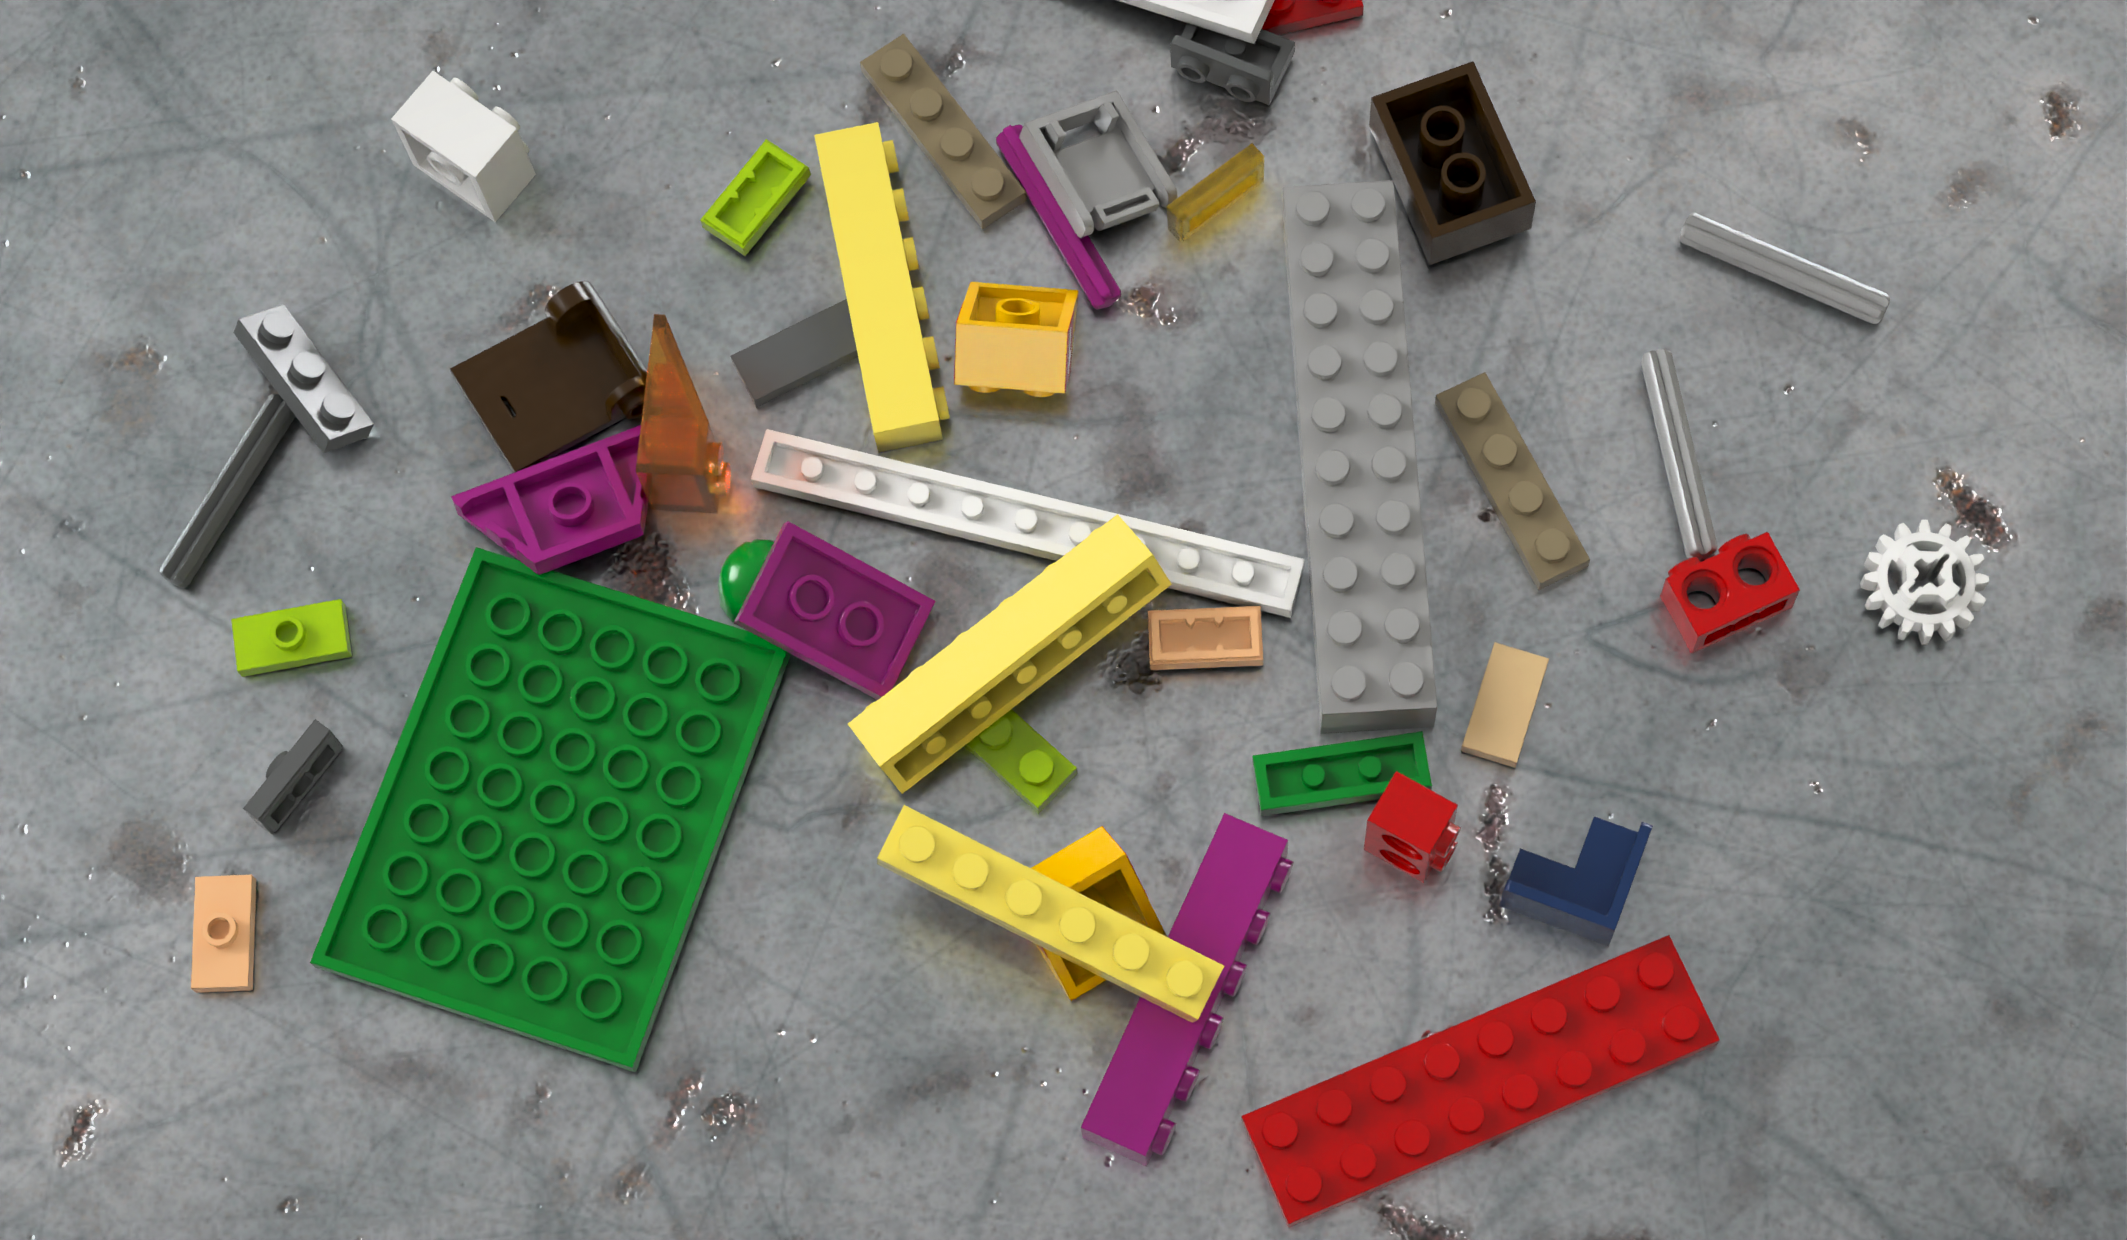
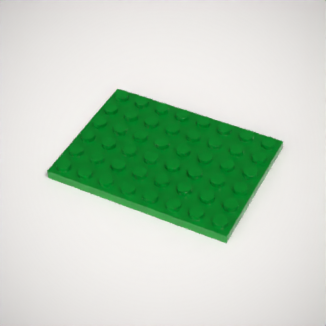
M476 547L310 963L315 968L636 1072L791 654L749 631L552 570L538 575L519 560Z

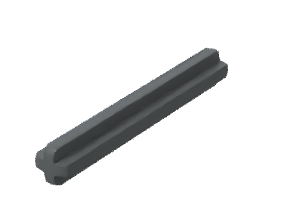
M273 393L268 397L160 567V574L168 582L181 588L189 586L295 418L294 413L280 395Z

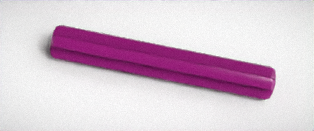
M1018 124L1005 127L1003 132L996 137V144L1017 180L1026 191L1027 197L1082 290L1095 309L1098 310L1112 306L1121 297V289L1089 236L1080 238L1073 230L1019 139L1023 126Z

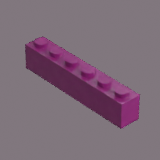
M1224 813L1168 935V938L1224 965V968L1199 1019L1193 1023L1142 997L1139 998L1081 1125L1082 1137L1144 1166L1148 1165L1153 1152L1161 1156L1164 1154L1176 1127V1123L1168 1120L1177 1099L1184 1102L1188 1101L1200 1073L1199 1069L1192 1067L1201 1046L1207 1049L1212 1048L1222 1026L1224 1017L1216 1014L1224 994L1232 997L1235 996L1245 975L1247 965L1239 962L1248 942L1258 945L1266 929L1271 913L1263 910L1271 890L1278 893L1282 892L1291 873L1294 862L1286 859L1288 854L1287 839Z

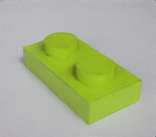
M1012 709L964 746L1038 814L1078 774L1076 766Z

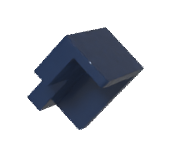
M1594 816L1575 868L1520 848L1510 877L1504 887L1499 906L1609 947L1653 825L1642 822L1638 832Z

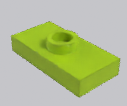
M766 139L700 219L702 227L746 256L811 176L809 167Z
M342 599L231 619L237 672L242 677L352 657L346 606Z

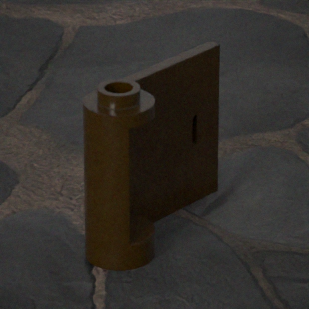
M589 281L573 283L557 292L545 307L546 318L450 368L451 375L513 473L544 462L624 418L636 419L647 413L655 403L654 397L658 393L659 386ZM503 401H507V402H508V404L510 405V407L512 408V410H513V412L515 413L516 416H514V414L512 413V411H511V409L509 408V406L506 405V404H504Z

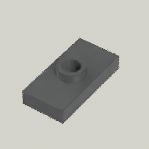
M315 719L289 752L284 751L271 762L266 772L265 782L243 809L258 825L270 834L275 833L341 752L343 745L330 729Z

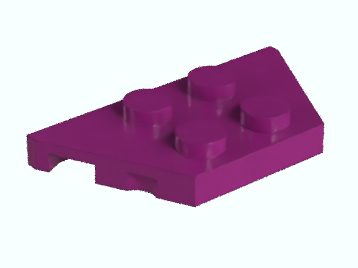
M652 421L453 495L451 498L457 514L538 575L643 536L658 441Z

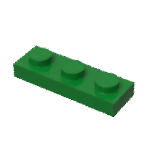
M1423 731L1252 756L1261 816L1378 800L1396 771L1428 789H1432Z

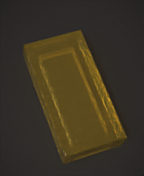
M1251 143L1167 206L1169 231L1179 242L1186 240L1264 182V155Z

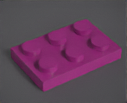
M787 521L783 524L734 624L879 700L893 689L934 606L935 600Z

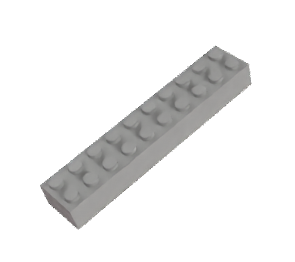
M1394 180L1283 187V227L1320 733L1434 727L1437 698Z

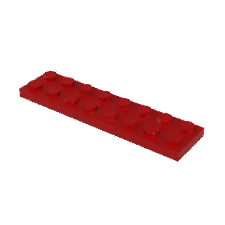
M1667 935L1241 1116V1121L1286 1224L1290 1228L1716 1046L1720 1039L1670 935Z

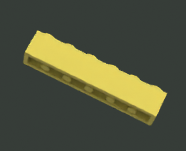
M878 122L816 134L814 136L878 453L943 440L939 421L950 419L944 386L932 388L929 370L939 369L940 367L934 337L922 338L919 321L930 318L923 286L912 288L909 271L918 270L919 264L913 237L902 239L899 222L908 221L909 216L903 188L892 190L889 174L899 172L893 140L882 142Z
M1117 514L1103 526L1091 532L1085 540L1058 561L1047 566L1040 575L1017 593L1002 601L995 610L968 631L957 636L950 645L923 666L912 671L906 679L883 697L868 705L848 725L901 794H903L1172 584L1154 555Z
M906 805L903 806L877 857L878 865L1192 1023L1199 1019L1224 968V965Z

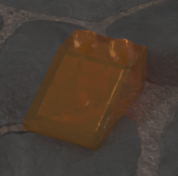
M654 314L636 474L652 510L718 514L720 495H728L730 489V463L723 462V443L716 442L666 316Z

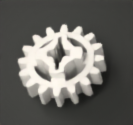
M1921 520L1916 533H1911L1910 529L1904 523H1901L1894 532L1895 541L1883 534L1875 546L1878 553L1869 552L1863 566L1871 572L1864 574L1860 582V588L1874 591L1868 597L1865 607L1867 610L1881 608L1884 614L1878 625L1883 629L1893 622L1900 626L1898 639L1902 641L1905 640L1910 631L1918 632L1922 645H1928L1934 631H1938L1945 642L1949 641L1955 633V624L1967 630L1974 620L1971 611L1980 612L1986 601V598L1978 592L1985 590L1989 583V576L1975 573L1984 561L1983 554L1968 556L1965 550L1971 539L1968 536H1964L1956 542L1949 538L1951 525L1945 524L1937 534L1931 532L1928 520ZM1888 568L1892 571L1890 577L1897 582V593L1894 596L1888 584ZM1956 569L1960 577L1961 595L1958 594L1960 588L1953 582L1952 571ZM1938 572L1933 581L1934 584L1928 583L1924 587L1919 586L1911 593L1915 580L1920 582ZM1916 612L1930 613L1931 615L1919 614Z

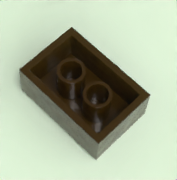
M1474 61L1371 97L1369 127L1392 180H1394L1395 187L1429 265L1532 228L1536 200Z

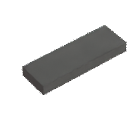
M847 299L730 356L756 408L858 357Z

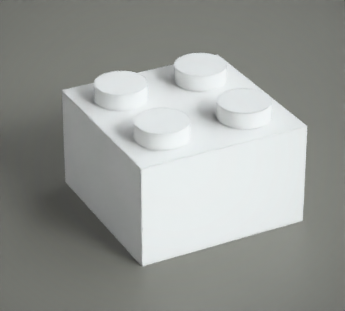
M432 71L391 120L415 167L496 222L536 175L528 156L530 149L521 139L518 132L521 127L502 108L496 106L491 111L479 103L477 94L463 81L453 78L449 82Z

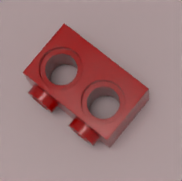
M1768 531L1752 539L1749 534L1739 535L1724 543L1718 549L1719 554L1700 562L1698 557H1692L1680 562L1669 570V577L1665 579L1660 597L1691 654L1793 607L1800 589ZM1743 568L1757 569L1764 575L1766 582L1761 585H1750L1741 579L1738 571ZM1693 591H1704L1712 596L1716 605L1708 609L1698 608L1689 601L1687 595Z
M1396 771L1367 820L1364 850L1424 883L1432 868L1439 872L1445 869L1457 847L1458 842L1455 840L1461 830V827L1454 824L1458 805Z

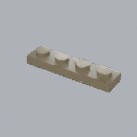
M902 34L860 62L862 73L982 229H985L1027 201L1024 188L905 34Z
M1486 372L1437 394L1435 405L1537 589L1541 590L1587 568L1590 563L1588 554Z

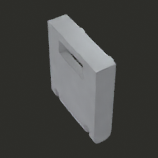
M1118 91L1024 123L1019 139L1078 237L1083 238L1091 235L1094 227L1098 231H1102L1156 211L1159 204L1162 207H1167L1176 202L1178 196L1175 185ZM1094 122L1101 134L1060 149L1066 135L1065 132Z

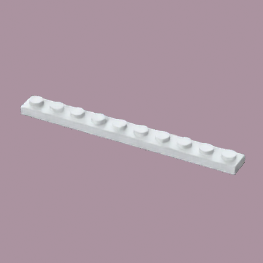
M766 429L751 476L752 485L756 488L1058 561L1080 544L1095 529L1103 526L1117 515L1116 513L769 429ZM1118 514L1154 555L1172 584L1168 588L1240 606H1261V611L1291 618L1304 570L1305 559Z

